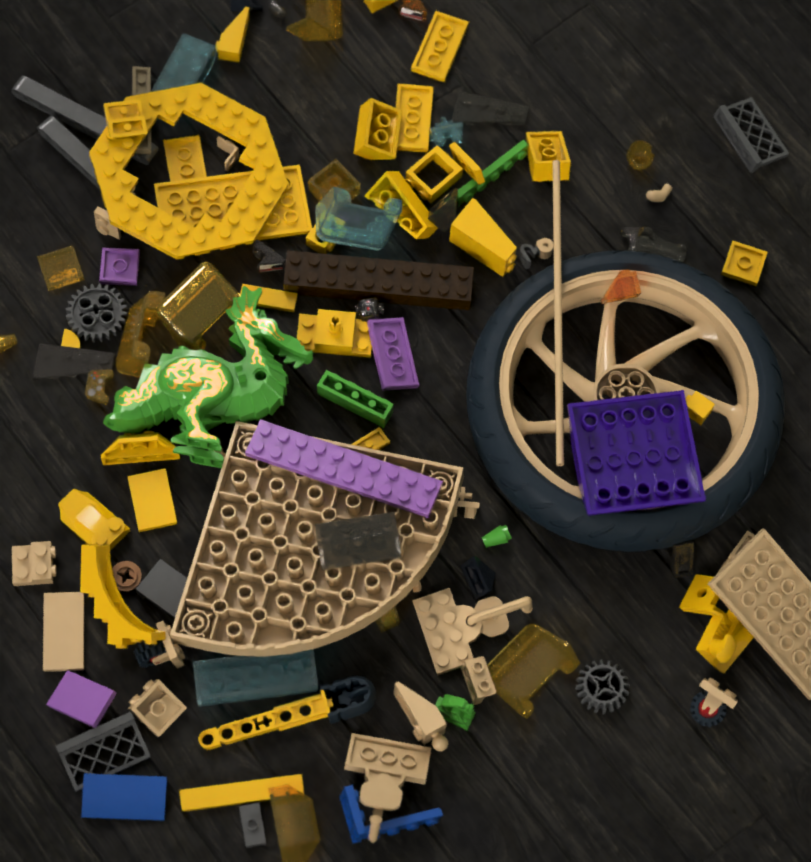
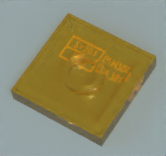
M73 245L37 256L48 291L84 280Z

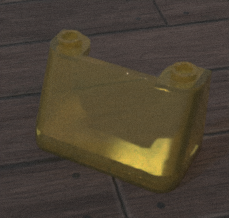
M150 291L130 307L116 358V368L120 373L140 377L144 364H150V347L141 341L146 325L155 327L158 320L167 319L168 306L165 292Z

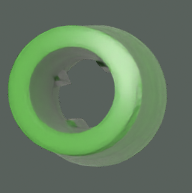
M499 525L481 537L486 548L508 543V540L512 539L506 525Z

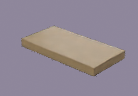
M44 593L43 671L84 670V593Z

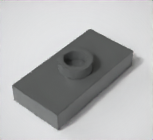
M254 803L239 806L246 848L266 844L260 804Z

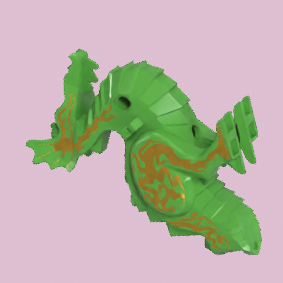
M244 286L241 296L234 297L233 306L230 309H226V314L234 322L229 327V331L233 334L229 339V343L242 355L243 360L237 363H230L205 350H190L185 346L173 349L172 354L162 353L158 365L144 364L136 389L125 386L115 393L113 413L105 416L103 423L114 431L125 434H137L146 428L149 430L154 425L158 426L163 420L167 422L173 417L174 420L178 419L182 425L180 426L181 433L173 436L170 442L187 445L174 448L173 453L190 456V461L195 464L222 468L224 458L220 453L215 452H222L220 440L218 437L209 434L208 430L224 422L226 424L236 423V421L247 423L253 420L258 421L269 414L272 416L280 406H284L285 395H287L286 384L289 383L288 375L283 370V365L276 361L273 355L286 357L284 364L295 363L293 367L297 369L303 364H310L313 361V351H306L305 346H302L298 339L282 333L276 321L267 318L265 310L256 309L259 298L262 295V288L251 291Z

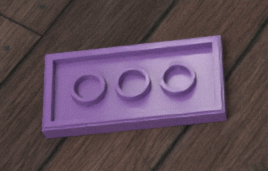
M404 318L368 320V332L382 391L418 388L419 381Z

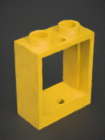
M437 145L406 171L405 180L412 189L414 188L423 200H427L431 204L462 178L463 168ZM432 160L449 174L433 189L429 188L416 176Z

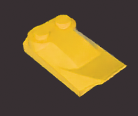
M74 488L58 504L60 520L86 544L110 545L111 551L130 532V528L124 524L122 519L116 517L88 492Z

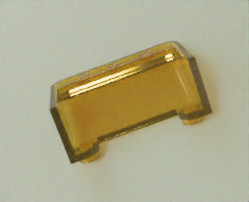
M203 262L159 304L157 314L178 347L185 346L190 350H204L206 341L202 335L226 312V309H230L233 306V298L240 297L241 294L211 263Z
M529 624L487 664L496 693L519 715L527 719L534 711V705L529 699L558 669L569 674L581 663L568 642L537 624Z

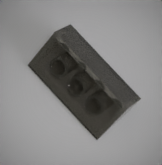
M395 512L315 524L322 570L402 558Z

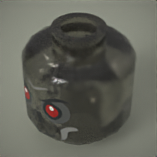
M376 297L361 299L359 304L356 305L357 317L363 322H367L370 319H381L382 314L385 313L384 304L380 303Z

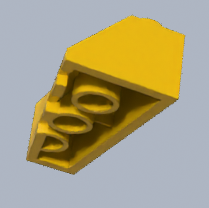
M386 171L364 195L368 200H372L379 209H383L392 220H396L415 239H429L440 227L399 171Z

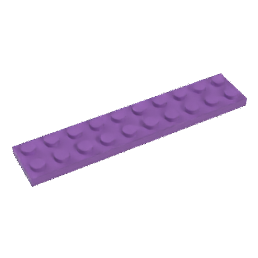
M261 419L245 451L248 457L429 518L443 485L441 480Z

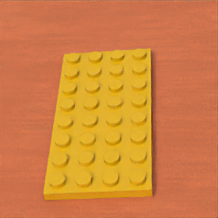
M300 165L283 167L288 182L287 189L255 241L308 234L311 231L312 225ZM253 171L154 184L157 207L195 228L204 214L221 222Z

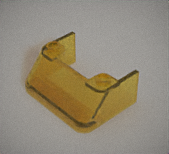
M305 0L306 18L286 27L287 31L304 41H335L342 37L341 0Z

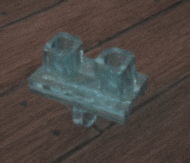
M444 116L440 118V123H435V127L430 128V141H434L436 146L442 147L446 145L445 138L450 137L452 142L456 144L462 142V122L453 123V120L446 121Z

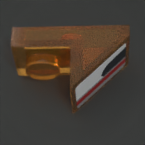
M403 0L405 4L400 6V16L423 22L426 21L427 10L420 0Z

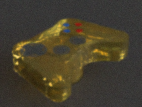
M92 370L88 373L85 389L87 399L102 404L109 403V397L104 393L105 383L114 377L113 370Z

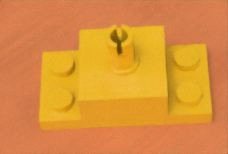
M318 309V315L299 314L297 339L302 346H305L306 351L312 350L313 353L371 358L372 345L367 326L368 320L356 319V312Z

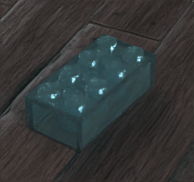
M183 33L156 81L152 92L203 83L217 58L216 46Z

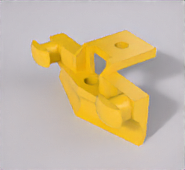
M696 574L679 608L685 612L712 615L696 650L715 669L725 673L754 637L730 609L725 613L716 607L719 597L708 585L714 577Z

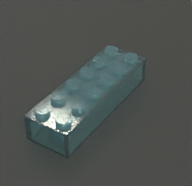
M314 649L286 655L265 657L234 656L193 661L198 707L318 692Z

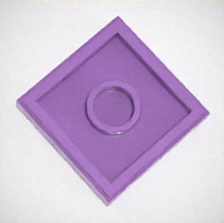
M102 248L99 282L101 284L137 286L140 249Z

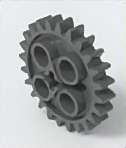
M101 283L98 284L97 288L91 284L90 289L83 286V292L77 290L78 296L71 295L73 301L67 302L69 307L66 308V319L69 321V327H72V332H78L79 338L84 335L85 341L92 337L93 342L96 341V338L103 342V337L110 340V334L117 336L116 329L122 331L120 324L125 325L126 321L124 318H128L127 312H125L127 311V305H124L125 299H121V293L116 294L115 288L109 291L108 285L103 289ZM103 301H108V302H109V303L106 304V305H102V304H101V302H103ZM84 304H89V305H90V306L87 307V308H83V307H82ZM105 318H112L108 322L103 321ZM87 321H93L90 325L85 324Z

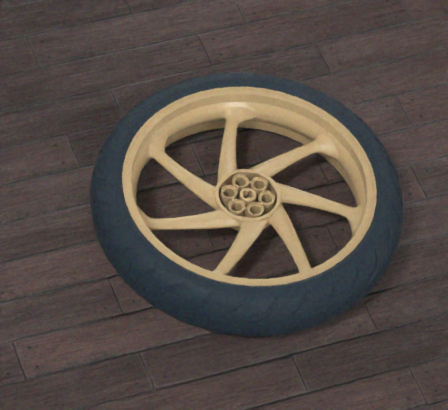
M603 251L579 255L561 261L562 313L587 304L605 302L598 342L595 382L584 378L563 362V382L584 402L604 400L603 395H607L612 399L684 390L685 398L689 394L692 396L695 392L694 390L654 377L648 371L682 346L698 338L710 342L720 354L729 369L737 393L736 405H730L702 394L715 404L713 412L720 413L727 418L732 434L726 452L711 472L702 479L706 497L705 502L587 516L579 486L569 484L547 468L524 440V436L528 434H555L556 420L527 421L514 406L513 389L515 374L520 358L526 348L532 349L555 373V354L542 342L546 323L554 319V264L522 282L499 304L489 318L474 348L467 377V411L474 443L488 473L505 496L533 521L561 537L594 548L626 552L664 549L694 540L718 527L740 510L758 490L774 462L781 440L785 413L783 380L775 352L760 324L743 303L727 288L700 270L677 260L656 254L638 251ZM635 302L649 305L673 314L692 326L640 353L624 364H616L615 318L619 304ZM616 380L620 384L615 385L611 381ZM630 381H636L639 385H633ZM563 418L564 433H570L569 418Z

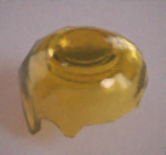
M641 140L633 142L626 155L629 165L636 170H645L650 167L654 158L651 152L652 146Z

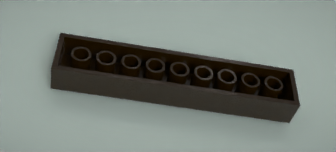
M287 250L283 289L284 291L298 293V295L358 301L371 299V302L470 310L474 267Z

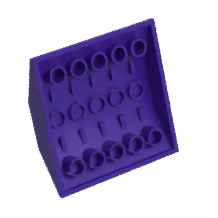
M684 390L570 403L567 405L572 453L578 486L587 516L706 501Z

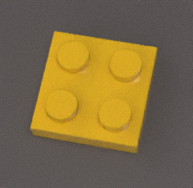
M732 240L721 275L757 286L768 252Z

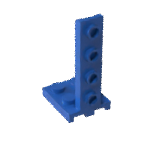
M353 785L346 786L339 798L352 844L361 842L362 839L366 838L370 841V825L364 826L365 815L358 806L360 802L358 791H354ZM435 808L384 821L380 824L378 838L386 833L388 836L398 834L399 830L407 828V831L419 828V825L425 823L427 826L437 824L438 820L443 816L442 810Z

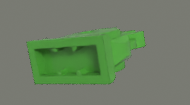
M445 694L444 698L439 696L435 704L445 721L468 731L476 713L473 710L474 705L469 704L467 700L448 694Z

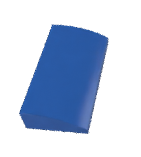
M84 774L81 818L164 821L167 777Z

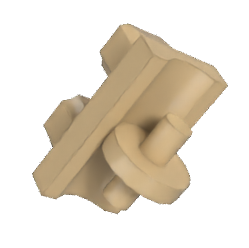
M461 487L460 501L457 502L454 517H457V507L459 506L465 507L464 518L475 519L480 503L464 501V498L472 499V493H465V487Z

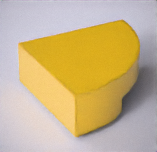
M64 329L61 348L81 351L77 335L68 329Z

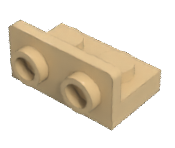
M483 656L467 660L463 663L461 670L473 705L480 704L485 697L496 693Z

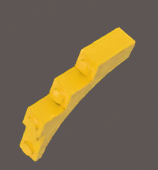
M81 545L80 592L89 593L88 597H94V618L102 619L103 623H108V644L116 645L118 649H126L128 645L142 642V640H145V644H157V641L165 640V631L154 629L143 623L125 604L113 576L110 545Z

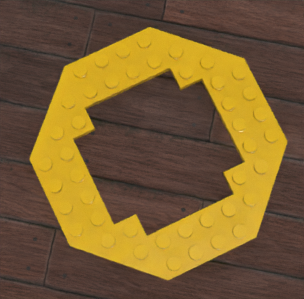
M203 83L126 97L124 101L141 99L147 132L150 131L158 118L175 126L184 113L245 146L246 148L240 156L239 162L254 170L221 222L204 214L195 228L131 193L139 178L124 171L146 135L110 139L108 127L106 126L90 150L89 157L94 167L97 183L100 186L110 224L176 260L193 254L196 256L210 253L212 250L234 248L235 245L252 244L288 186L266 118Z

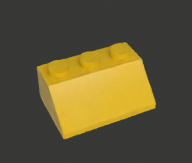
M373 98L360 106L353 154L368 160H394L397 152L402 110Z

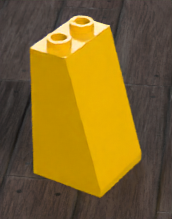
M472 198L451 224L449 241L504 277L507 272L510 273L515 267L514 261L517 258V247L477 200Z

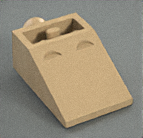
M396 682L394 696L413 726V734L417 741L421 740L423 745L432 741V746L435 750L444 751L448 747V740L443 736L447 723L437 706L400 682Z

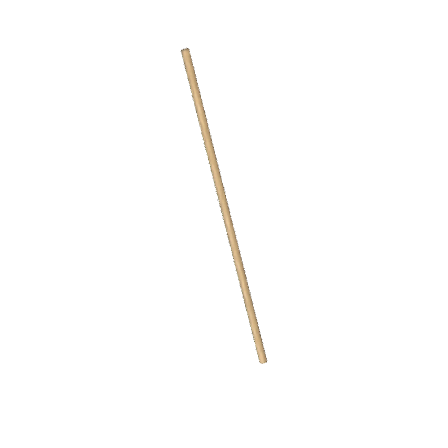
M554 160L552 163L556 465L563 466L560 161Z

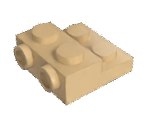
M51 541L31 542V545L12 546L13 586L53 584V577L57 576L56 565H53V558H56V547L52 546Z
M156 679L154 682L149 680L143 686L145 691L140 696L136 694L128 702L130 706L127 709L159 737L187 707L159 679Z

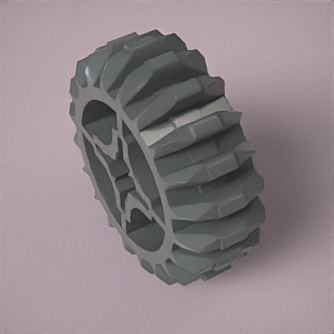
M600 660L598 665L595 661H592L591 667L585 665V671L581 670L579 672L581 677L576 679V682L579 684L576 685L575 689L580 691L577 693V697H584L581 703L585 704L588 702L587 709H591L593 706L595 707V713L598 712L599 708H601L603 714L606 713L607 708L610 712L614 711V707L619 709L621 707L620 703L626 702L624 696L629 695L626 689L630 687V684L625 683L628 680V676H621L624 673V669L617 671L618 664L611 667V661H608L606 665H604L603 660ZM605 673L606 676L598 677L596 675L593 676V674ZM612 677L618 685V692L611 685ZM607 680L606 687L598 693L599 687ZM587 681L591 683L590 686L595 690L593 696L588 691ZM601 696L613 698L606 701L598 700Z

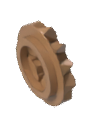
M122 561L112 568L119 591L129 592L136 589L139 583H141V570L135 563ZM129 570V577L132 579H127L123 583V578L120 575H125Z

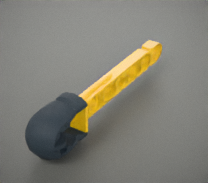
M358 675L334 681L332 685L329 683L320 685V694L273 707L271 711L221 725L218 729L214 727L204 730L200 733L198 740L203 749L211 750L221 747V744L228 745L278 729L283 731L326 717L333 724L339 722L341 718L346 720L368 712L376 701V690L372 682L365 677ZM343 691L338 696L340 705L348 707L330 712V709L334 706L332 699L326 698V695H334L337 692ZM309 706L311 713L307 716L301 715V707ZM283 712H290L292 717L289 721L284 722L280 719ZM264 718H268L269 721L272 720L268 727L262 724L258 725L260 730H256L254 721L257 720V723L261 724L264 722ZM245 723H250L253 726L250 733L242 732L241 728ZM231 729L233 736L230 739H224L222 737L224 730ZM212 735L214 740L212 744L205 745L202 742L203 737Z

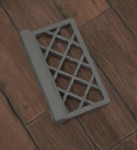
M752 97L727 107L725 105L718 107L713 117L750 173L757 171L761 166L789 155V152ZM749 104L753 111L744 110L743 107ZM729 111L738 112V118L732 116ZM741 115L751 117L750 122L742 120ZM753 119L760 120L762 126L753 124ZM739 124L747 126L748 131L741 130ZM751 128L760 131L759 136L751 134ZM763 132L769 134L771 140L762 138ZM748 138L758 141L757 146L752 145ZM760 142L770 145L769 150L760 148ZM772 146L778 148L781 153L771 152ZM758 152L767 155V158L761 160Z
M131 712L56 745L75 791L83 789V784L77 786L74 779L77 770L87 774H94L92 771L96 761L107 765L104 774L113 775L151 757ZM133 726L135 730L133 741L121 737L124 729ZM113 736L118 738L114 749L103 746L106 737ZM137 737L140 743L135 742ZM102 739L101 744L95 743ZM120 739L132 743L128 754L116 750ZM93 744L99 747L95 758L84 754L88 745ZM134 744L143 748L144 756L139 758L130 756ZM101 748L113 752L109 763L97 759ZM71 753L80 755L76 767L67 763L66 755ZM115 753L126 757L124 764L120 767L111 764ZM82 757L94 760L90 772L78 768ZM128 758L133 759V761L127 763ZM70 767L75 769L73 774L70 770ZM109 767L115 768V769H113V770H111V771L108 772Z

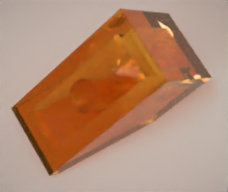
M620 271L608 287L600 303L606 304L638 297L641 294L636 271Z

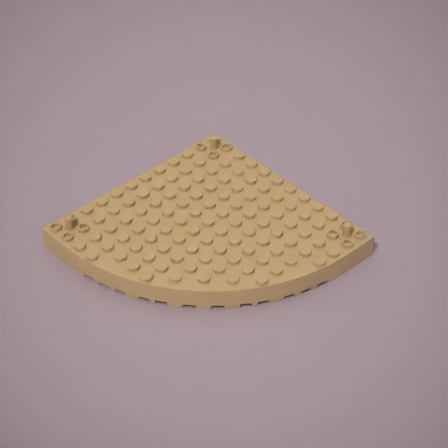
M236 421L170 633L173 643L229 655L265 657L315 649L341 640L365 628L406 597L423 578L437 557L447 537L455 514L464 479L463 467L317 438L443 481L429 518L246 456L245 451L258 425Z

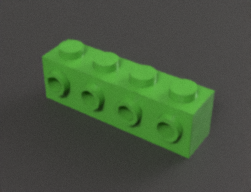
M328 370L325 371L317 384L318 395L382 428L386 426L393 414V403Z

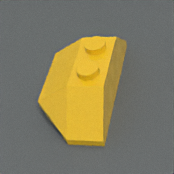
M145 431L143 434L127 433L119 435L101 454V460L103 465L178 460L180 459V454L173 453V449L176 446L159 432Z

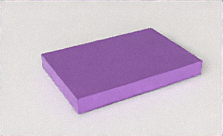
M67 670L46 705L96 728L117 693Z

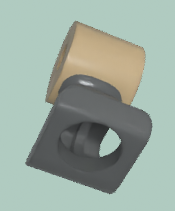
M542 238L536 242L534 248L530 244H522L519 251V259L526 269H529L531 266V260L526 254L527 252L531 254L533 259L536 256L541 259H548L553 251V242L548 238Z

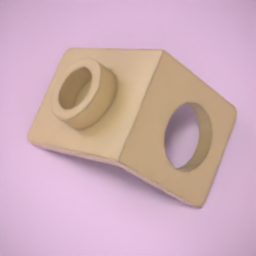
M218 136L217 146L230 154L225 161V170L229 171L239 158V148L232 141H226Z

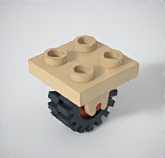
M164 621L156 623L158 630L166 632L165 640H159L157 644H145L144 642V644H140L134 650L141 667L158 665L169 660L177 669L185 666L183 659H185L184 652L178 643H173L170 636L172 627L171 625L167 626Z
M711 677L708 680L706 678L702 680L699 686L705 690L696 694L690 704L692 717L697 723L708 727L719 724L726 715L727 705L733 709L738 702L735 699L736 694L729 689H726V691L720 689V683Z

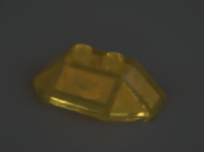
M289 784L268 788L282 862H307L320 842L313 800Z

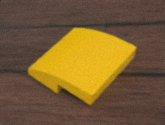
M141 99L103 104L110 139L148 134Z

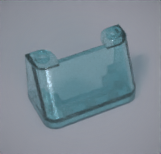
M333 187L316 205L317 236L326 242L381 250L387 244L402 212V200L390 198L384 203V210L351 204V196L347 190Z

